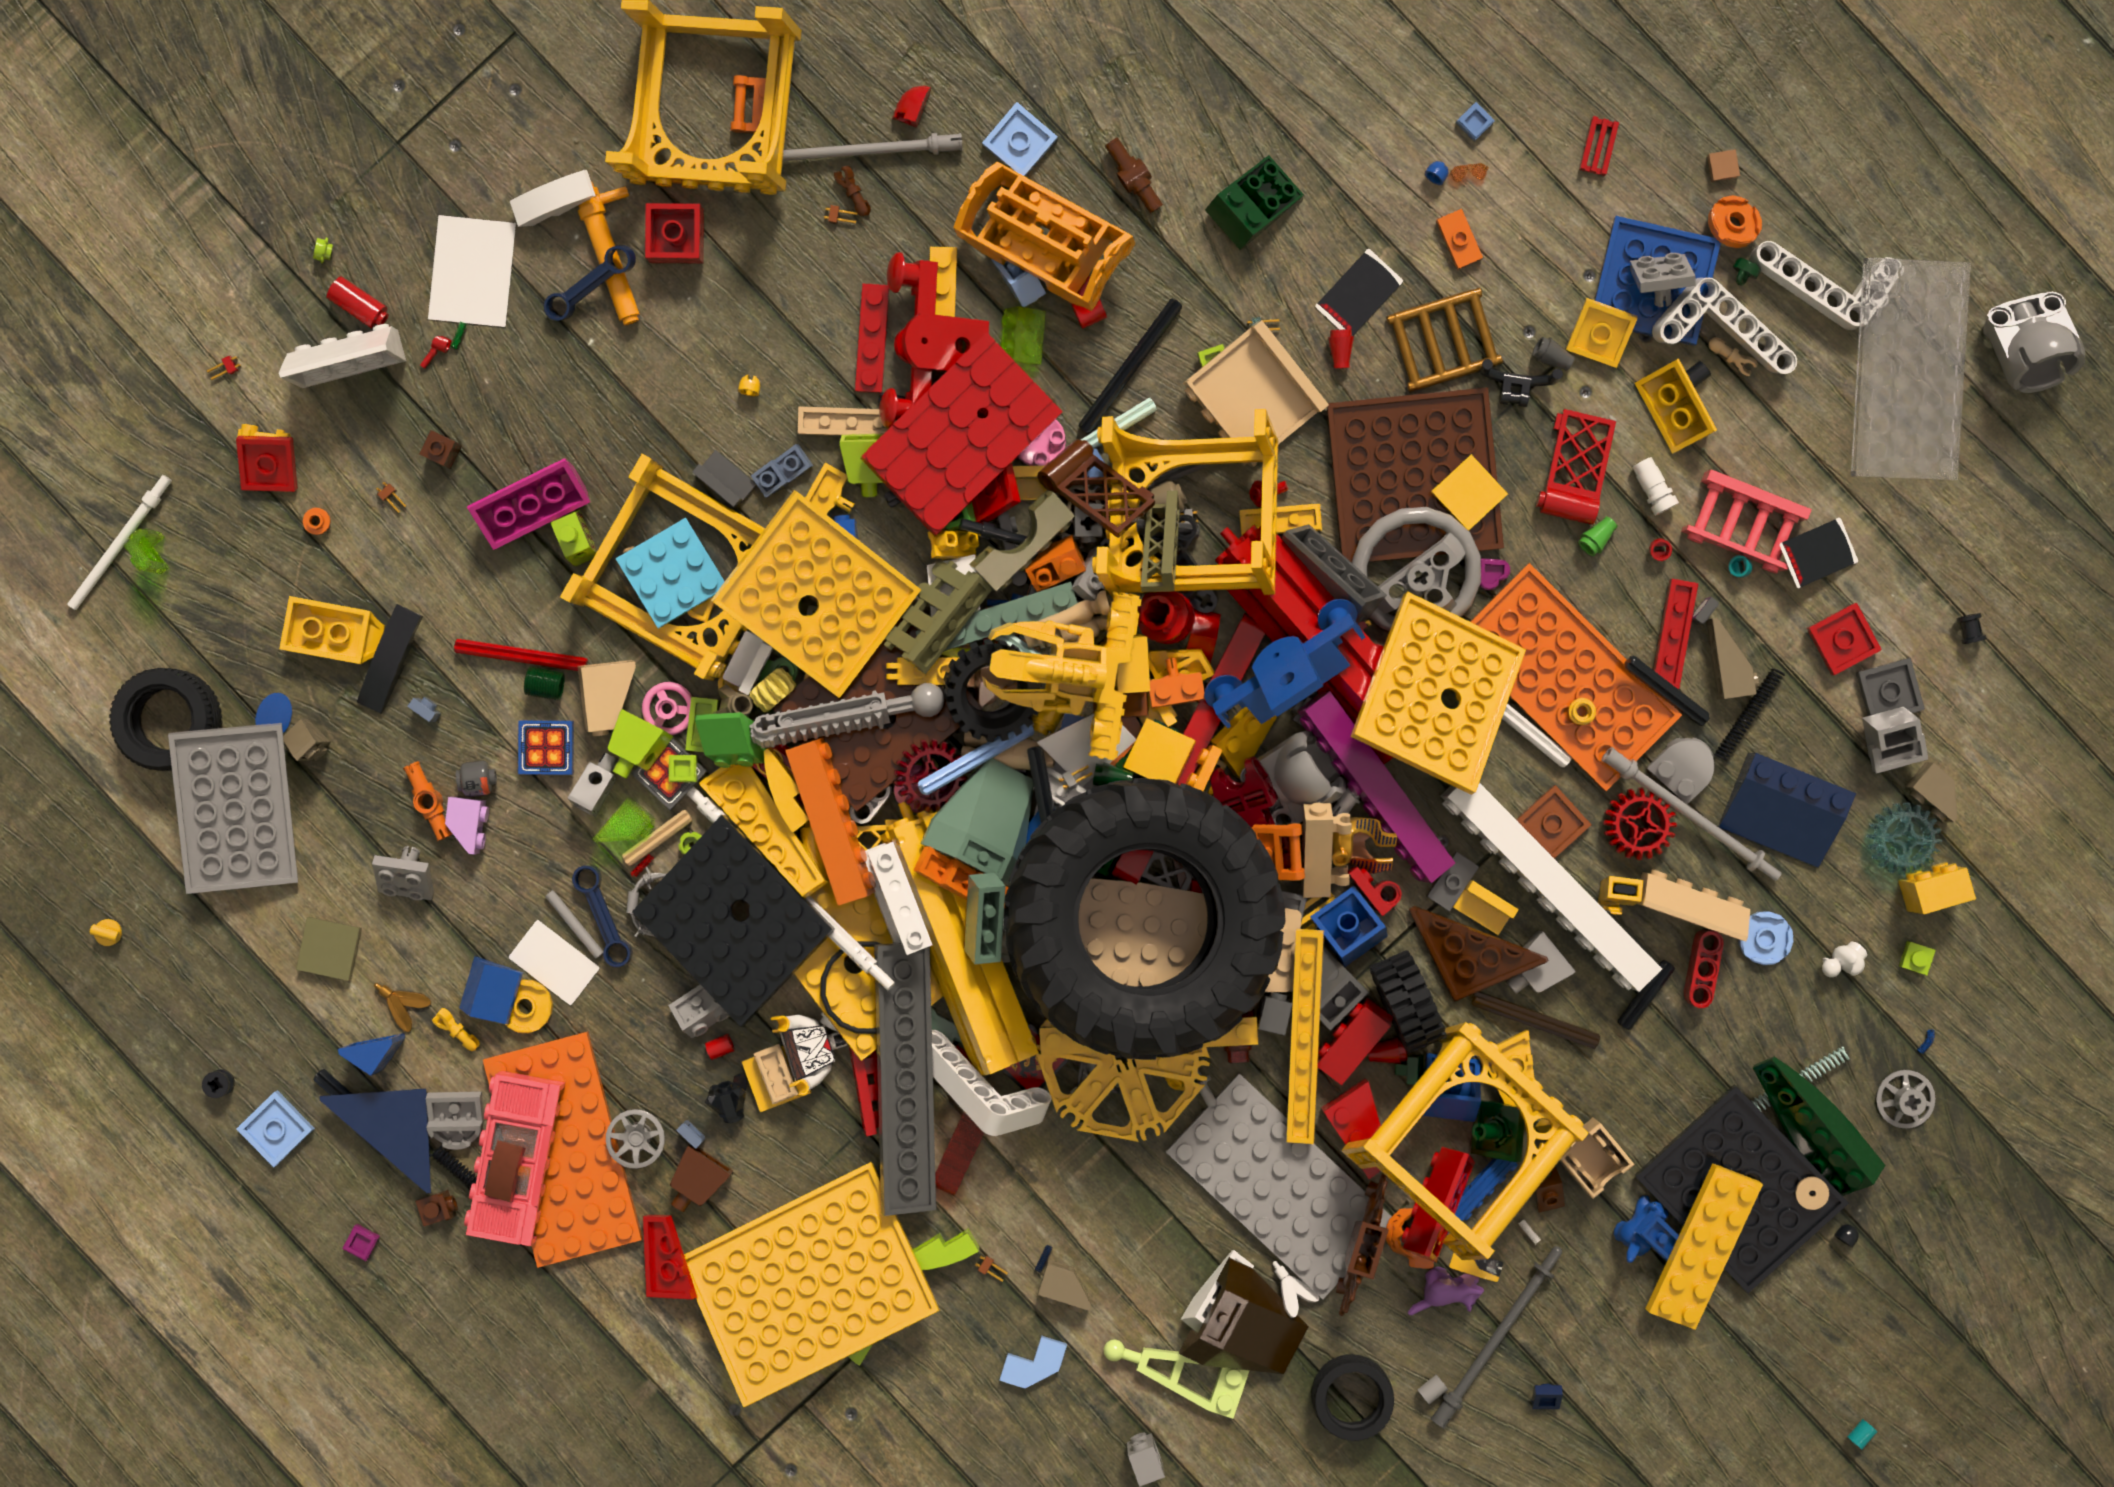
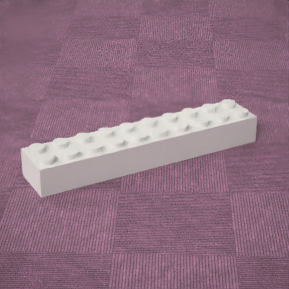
M1480 783L1476 792L1472 795L1452 785L1441 795L1445 800L1442 805L1452 815H1459L1463 819L1461 824L1469 833L1478 834L1482 838L1480 844L1490 854H1498L1501 857L1498 862L1509 873H1516L1520 877L1517 880L1518 883L1526 891L1536 893L1539 896L1536 901L1546 911L1554 912L1558 916L1555 920L1566 931H1573L1577 935L1574 940L1583 949H1587L1590 952L1593 951L1596 954L1593 959L1603 969L1606 968L1614 973L1612 978L1619 986L1625 987L1628 991L1633 989L1640 992L1662 970Z

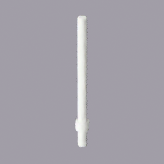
M162 475L152 490H147L141 499L143 501L67 603L68 606L74 610L78 609L152 508H156L162 500L160 497L172 482L171 479Z

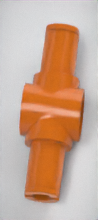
M417 761L410 764V766L404 767L403 770L406 772L414 789L412 790L414 807L422 813L425 820L429 821L437 838L436 840L440 841L453 835L445 824L446 819L443 815L445 811L442 806L443 797L440 792L434 789L431 782L428 783L420 762ZM426 794H430L434 800L433 806L430 809L423 805V798Z

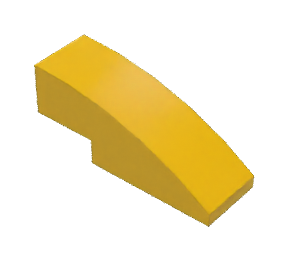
M772 747L764 751L765 770L769 788L782 818L793 833L805 825L809 819L805 807L796 797L800 793L794 775Z

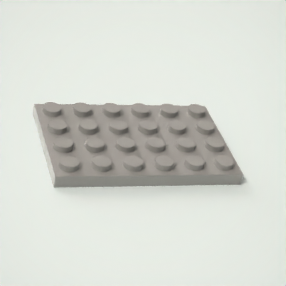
M282 723L168 733L186 894L298 883Z

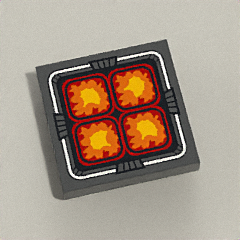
M672 738L649 770L646 771L637 766L631 773L669 810H672L708 772L697 761V782H669V755H691L674 738Z

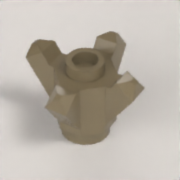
M728 685L718 689L722 699L720 708L711 714L741 712L749 718L753 706V700L749 695L736 692Z

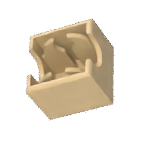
M1591 1118L1583 1126L1589 1132L1583 1141L1574 1142L1560 1159V1163L1583 1191L1594 1199L1604 1191V1185L1612 1177L1619 1173L1624 1174L1635 1164L1603 1125L1596 1119Z

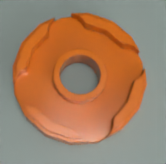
M1727 196L1720 199L1711 208L1708 214V225L1711 233L1722 244L1733 248L1746 247L1754 242L1762 230V219L1759 211L1755 206L1752 208L1748 204V200L1738 196ZM1730 217L1738 219L1740 226L1732 224Z

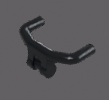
M1485 359L1479 367L1481 375L1502 383L1500 404L1508 405L1509 403H1515L1521 407H1527L1530 387L1555 385L1563 376V372L1560 369H1555L1550 375L1540 376L1505 373L1492 368L1493 362L1490 359ZM1511 386L1520 387V393L1511 392Z

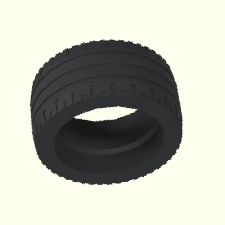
M1355 1354L1337 1356L1329 1360L1328 1363H1325L1314 1379L1311 1392L1314 1411L1322 1426L1336 1437L1348 1441L1369 1439V1437L1378 1434L1390 1420L1394 1408L1393 1388L1384 1370L1371 1359ZM1359 1372L1366 1374L1375 1382L1378 1388L1379 1401L1377 1407L1370 1416L1361 1421L1345 1422L1339 1420L1330 1412L1327 1406L1326 1394L1329 1386L1336 1378L1345 1373Z

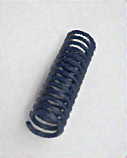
M1046 1245L1035 1268L1036 1271L1041 1273L1042 1267L1045 1266L1044 1264H1046L1045 1262L1053 1247Z

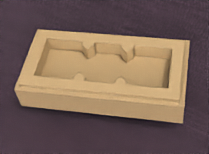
M780 1043L754 1053L772 1104L798 1095L799 1092L796 1086L789 1088V1084L793 1083L794 1079Z

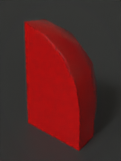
M922 85L912 87L906 91L897 103L892 119L917 128L931 87Z

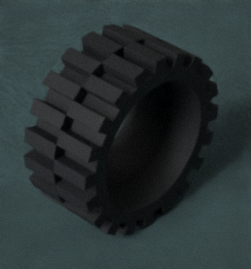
M985 639L984 645L978 646L977 642L969 644L971 650L965 652L964 649H961L957 653L959 659L957 661L953 659L948 665L950 672H945L944 675L946 685L943 686V694L955 723L958 722L961 730L965 733L970 731L972 737L979 740L981 736H985L987 742H994L995 736H1000L1002 741L1009 740L1007 733L1014 731L1015 735L1018 736L1023 733L1020 727L1025 724L1029 728L1033 723L1031 719L1032 714L1038 715L1039 712L1031 707L1011 702L998 711H981L968 702L966 688L975 672L983 667L990 666L991 653L1000 649L1021 652L1019 647L1014 644L1010 647L1003 640H998V644H993L990 639ZM1017 680V690L1040 689L1042 687V683Z
M1405 950L1369 966L1383 1006L1387 1013L1393 1017V1027L1408 1054L1446 1038L1445 1027L1437 1011V1006L1409 951Z

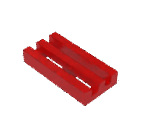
M1596 116L1591 118L1579 170L1601 176L1607 175L1619 122H1611L1609 119H1598ZM1596 125H1599L1601 129L1592 165L1587 166ZM1611 128L1602 166L1599 169L1597 166L1606 130Z

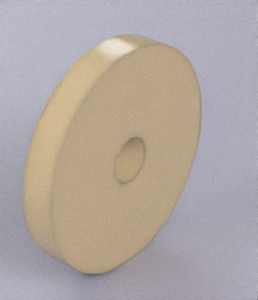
M1807 1177L1797 1184L1795 1196L1802 1207L1816 1210L1827 1203L1829 1189L1821 1179ZM1815 1191V1195L1810 1196L1809 1192Z

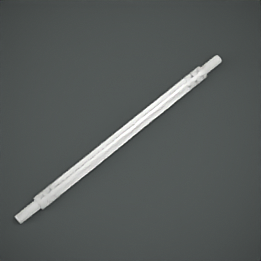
M695 787L687 793L697 804V809L712 824L721 815H726L709 797H704ZM735 824V826L746 836V834ZM808 896L806 899L835 928L829 938L866 974L870 973L887 991L890 990L895 982L876 965L877 961L812 897Z

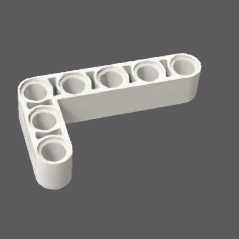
M1772 241L1761 243L1750 255V261L1758 265L1762 273L1847 330L1857 329L1869 321L1901 272L1900 264L1896 259L1884 258L1869 269L1851 295ZM1761 249L1767 250L1770 253L1771 259L1769 262L1761 258ZM1783 265H1789L1792 268V277H1788L1783 273ZM1881 266L1888 268L1889 278L1881 275ZM1806 280H1810L1814 283V292H1810L1806 289ZM1866 288H1870L1874 292L1873 300H1869L1865 296ZM1828 295H1832L1836 298V307H1832L1828 304ZM1851 310L1858 313V323L1850 319L1849 313Z
M1696 278V286L1686 287L1657 320L1652 329L1653 337L1657 342L1674 344L1679 342L1706 312L1771 373L1788 374L1797 366V357L1794 352L1713 278ZM1703 283H1706L1708 286V293L1705 297L1700 294V287ZM1722 301H1725L1728 307L1724 315L1719 311V305ZM1687 303L1690 307V314L1685 318L1682 315V307ZM1742 319L1747 324L1746 330L1743 333L1740 332L1738 327ZM1669 324L1672 327V335L1667 339L1664 336V328ZM1761 337L1766 341L1762 351L1758 348V340ZM1780 355H1783L1785 362L1783 367L1779 368L1777 366V359Z
M932 1030L933 1077L984 1133L998 1136L1033 1126L1043 1121L1052 1099L1049 1092L1042 1088L1034 1087L1000 1096L943 1033Z

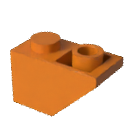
M1070 535L1052 543L1031 562L1025 571L1036 592H1040L1086 571L1084 557L1073 535Z

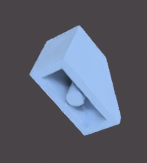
M991 259L1023 308L1046 294L1037 277L1008 261L1002 265Z

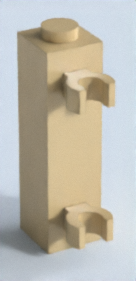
M1316 802L1313 804H1303L1302 865L1305 869V878L1301 880L1303 898L1330 897L1331 884L1335 883L1339 886L1349 885L1348 866L1332 868L1333 832L1343 835L1351 834L1352 823H1350V814L1342 813L1333 816L1331 803Z

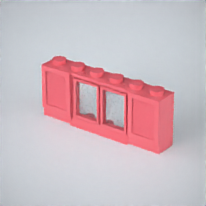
M500 1071L495 1074V1077L491 1078L489 1093H492L490 1104L487 1103L484 1112L487 1126L486 1130H482L479 1139L482 1153L481 1157H477L474 1166V1173H478L476 1184L473 1183L470 1189L471 1210H467L464 1226H467L466 1235L532 1246L536 1242L537 1236H534L536 1223L540 1219L541 1211H538L540 1198L545 1192L543 1181L545 1171L550 1165L548 1154L550 1144L555 1138V1131H553L554 1121L560 1111V1105L558 1104L560 1090L564 1088L565 1082ZM497 1140L526 1148L517 1174L520 1178L511 1203L485 1195L488 1172Z

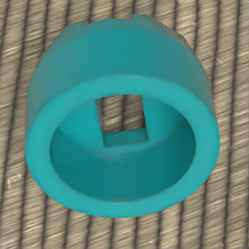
M1735 556L1729 562V571L1733 576L1743 578L1748 576L1753 570L1751 560L1745 556ZM1740 561L1744 562L1745 571L1743 570V566Z

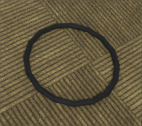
M857 941L862 947H874V945L881 944L876 941ZM840 949L828 960L821 976L820 996L826 1012L844 1029L856 1034H876V1028H856L844 1023L831 1010L826 997V978L832 964L845 953Z

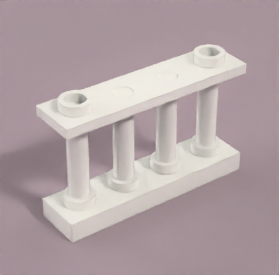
M883 843L865 850L868 871L873 874L876 882L874 894L893 943H902L906 955L931 946L932 942L894 843Z

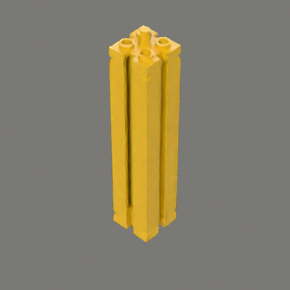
M905 801L899 803L898 806L903 819L887 826L888 832L880 835L883 843L893 842L932 942L930 946V963L969 1061L972 1062L973 1067L981 1075H989L1039 1054L1035 1043L1032 1041L1030 1029L1002 959L1001 962L974 964L964 951L967 900L913 871L924 848V845L920 843L931 819L937 812H933L931 808L930 813L922 811L914 816L910 805L906 804Z

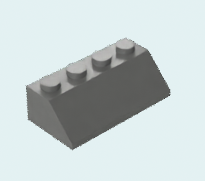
M1309 524L1286 530L1283 534L1282 540L1335 600L1345 599L1355 605L1358 613L1357 623L1369 619L1387 596Z

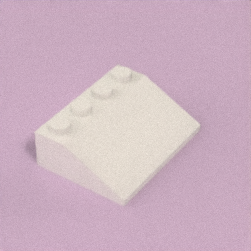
M381 324L373 327V331L364 334L363 331L348 333L347 338L341 340L328 338L320 341L321 345L311 347V345L307 344L295 347V352L287 353L279 375L280 378L294 385L306 388L406 361L398 330L392 326L389 327V324Z

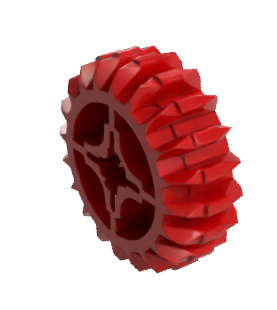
M1638 787L1636 795L1633 789H1627L1628 798L1623 793L1617 794L1620 803L1611 800L1609 804L1615 808L1614 811L1605 810L1604 812L1606 815L1611 816V820H1603V825H1610L1611 829L1604 831V835L1614 836L1609 840L1608 844L1613 846L1619 843L1615 851L1622 853L1626 849L1625 857L1631 858L1633 853H1635L1636 860H1642L1643 852L1647 859H1652V849L1656 854H1662V849L1659 845L1669 847L1670 843L1665 840L1666 836L1675 837L1673 832H1668L1669 827H1677V823L1669 822V818L1676 816L1675 812H1666L1670 808V804L1663 803L1661 805L1662 798L1657 796L1654 798V793L1649 790L1645 795L1643 787ZM1643 801L1641 808L1638 807L1634 815L1623 814V811L1630 804ZM1650 806L1656 810L1660 826L1651 821ZM1641 816V822L1651 828H1639L1638 831V826L1634 822L1629 821V819L1640 820ZM1620 821L1629 827V842L1625 840L1620 831ZM1645 833L1657 834L1651 842L1642 846H1636L1638 840H1641Z

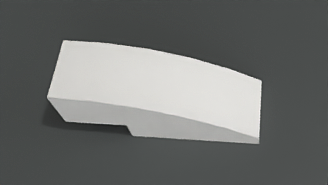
M582 170L526 192L511 200L510 204L518 227L534 226L551 216H559L596 195L588 171Z

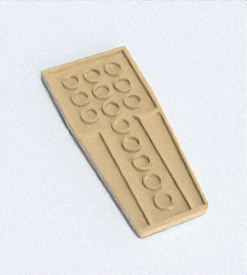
M1091 878L1083 893L1079 908V931L1084 948L1090 959L1109 978L1129 986L1156 985L1177 976L1190 965L1198 954L1207 929V906L1202 893L1145 883H1137L1135 885L1132 882ZM1285 908L1286 922L1284 928L1280 930L1284 932L1281 956L1277 969L1273 974L1268 975L1271 980L1265 992L1293 991L1296 929H1301L1302 918L1301 912L1298 910Z

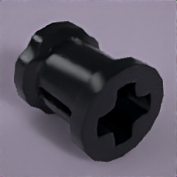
M1981 613L1956 618L1957 622L1961 624L1964 637L1961 640L1962 644L1987 639L1981 628Z

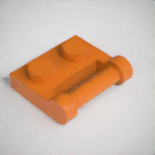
M741 75L733 77V85L736 88L734 121L731 122L730 131L752 134L756 132L763 112L766 78ZM746 88H754L752 123L744 122Z
M1297 823L1288 825L1254 824L1252 829L1255 831L1257 839L1261 840L1271 856L1278 873V880L1304 879L1305 869L1302 868L1300 849L1302 825ZM1282 836L1289 837L1290 869H1284Z

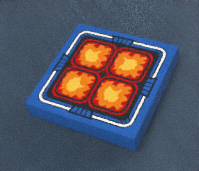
M518 720V774L574 775V721Z

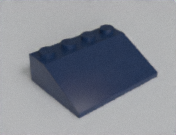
M1747 753L1718 827L1819 868L1847 818L1856 793L1758 753Z

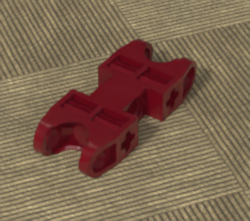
M1252 756L1245 759V769L1247 772L1245 774V782H1235L1229 775H1225L1221 768L1213 770L1211 774L1213 795L1222 805L1229 806L1251 828L1254 824L1276 825L1268 807L1276 803L1278 796L1273 788L1269 774L1256 757ZM1282 836L1284 869H1290L1289 837Z

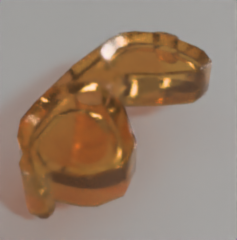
M1482 163L1455 166L1450 171V175H1452L1453 180L1457 183L1461 182L1468 172L1478 180H1483L1489 167Z

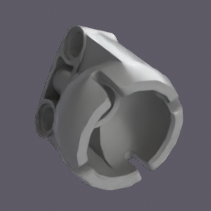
M2047 292L2009 301L1993 307L1987 315L1983 333L1992 344L2008 384L2015 390L2023 393H2033L2062 383L2065 377L2060 367L2061 361L2064 364L2066 374L2071 376L2076 374L2085 364V348L2066 310L2065 298L2059 293Z
M1311 731L1296 733L1257 758L1269 774L1273 788L1278 796L1276 803L1268 807L1276 825L1299 824L1303 822V804H1313L1316 802L1333 803L1346 792L1347 785L1345 779L1339 777L1340 774L1333 768L1331 764L1333 760L1329 754L1319 749L1315 742L1317 738L1313 736ZM1245 768L1240 774L1241 782H1245V774L1247 773ZM1280 814H1287L1291 818V822H1284Z

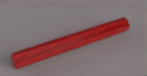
M456 639L454 644V652L573 671H578V666L588 664L587 658L478 641Z

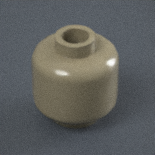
M1168 480L1149 490L1154 494L1155 504H1166L1167 491L1178 490L1180 513L1184 511V504L1188 503L1180 483L1175 484L1173 481ZM1153 513L1157 514L1160 519H1165V513Z

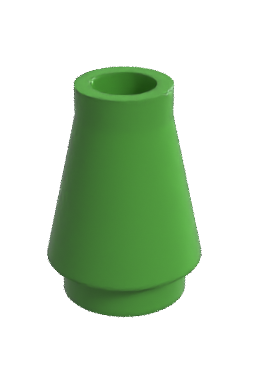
M1606 516L1602 521L1581 534V539L1578 541L1579 546L1590 556L1601 553L1616 530L1617 524Z

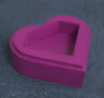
M1481 559L1480 588L1487 591L1496 588L1499 581L1509 576V564L1504 560Z

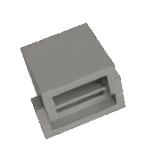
M1904 706L1862 718L1868 755L1871 760L1872 770L1876 774L1928 760L1925 735L1922 733L1920 719Z

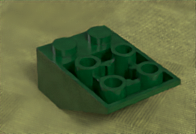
M1268 155L1217 194L1205 211L1238 249L1241 250L1290 209L1304 194Z

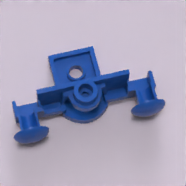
M1336 599L1328 602L1321 608L1318 614V625L1323 631L1305 643H1302L1298 637L1294 636L1284 637L1272 642L1262 650L1252 666L1255 673L1254 677L1242 684L1235 676H1218L1206 686L1204 692L1205 701L1214 708L1216 715L1227 728H1230L1231 725L1226 711L1237 704L1242 709L1247 707L1261 724L1273 716L1278 717L1323 687V683L1350 666L1347 659L1339 651L1338 645L1343 643L1340 636L1351 628L1355 630L1362 640L1365 638L1360 626L1356 623L1358 613L1355 605L1345 599Z

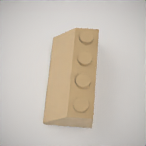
M1653 869L1651 874L1642 872L1640 880H1643L1642 901L1638 905L1738 940L1747 941L1750 909L1743 907L1744 901L1728 896L1727 901L1717 898L1718 892L1704 887L1701 892L1692 889L1693 883L1677 878L1676 883L1666 880L1667 874Z

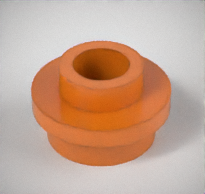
M312 508L304 514L303 526L309 533L320 535L325 533L330 527V516L325 510ZM315 516L320 518V523L317 526L312 524V519Z

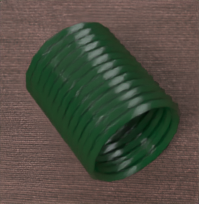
M530 666L524 680V694L559 701L564 689L565 675L563 672Z

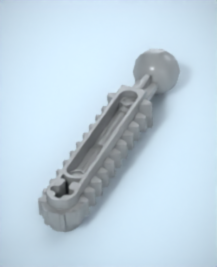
M933 683L918 685L909 696L886 700L884 693L878 694L875 690L869 696L863 695L862 697H852V699L848 700L841 699L838 702L830 701L828 704L820 703L817 706L810 705L807 708L800 707L797 710L791 711L789 709L787 712L761 715L756 717L749 728L753 743L762 748H773L775 745H786V743H796L800 740L807 741V739L811 738L818 739L821 736L829 737L831 734L839 735L841 732L850 733L852 730L860 731L862 728L867 727L872 729V726L877 725L880 729H883L884 724L890 723L889 715L915 711L923 717H931L942 710L945 696L942 690Z

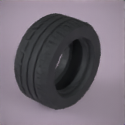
M172 668L144 670L141 673H137L136 676H132L130 680H127L121 686V689L117 691V695L114 696L115 700L111 703V714H109L111 735L121 753L127 759H130L131 762L136 763V765L149 770L172 771L170 749L165 750L156 747L146 738L142 729L141 714L145 703L152 695L162 690L177 692L186 701L191 711L189 731L221 728L222 714L220 712L222 711L219 707L220 703L217 701L218 698L214 695L215 692L211 690V687L195 674Z

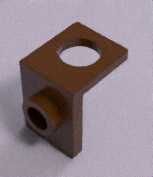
M1556 1166L1551 1171L1552 1175L1544 1179L1535 1191L1539 1213L1565 1206L1563 1183Z

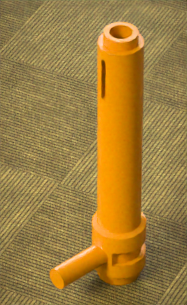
M591 181L596 196L578 205V214L580 220L585 223L600 265L605 261L604 258L607 250L615 246L604 215L606 213L604 204L629 197L626 186L600 194L598 188L594 187ZM616 250L613 254V263L618 269H623ZM615 273L605 282L619 321H622L624 326L639 321L638 316L640 313L626 274Z

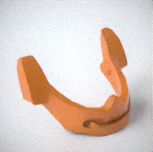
M1413 1208L1399 1209L1387 1223L1386 1228L1389 1229L1386 1237L1387 1243L1393 1252L1409 1259L1410 1267L1432 1269L1434 1262L1403 1249L1400 1238L1404 1233L1402 1225L1407 1219L1411 1218Z

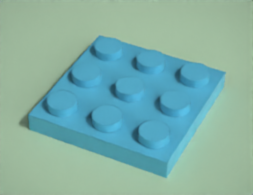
M686 518L616 558L617 563L658 629L712 598L725 582Z

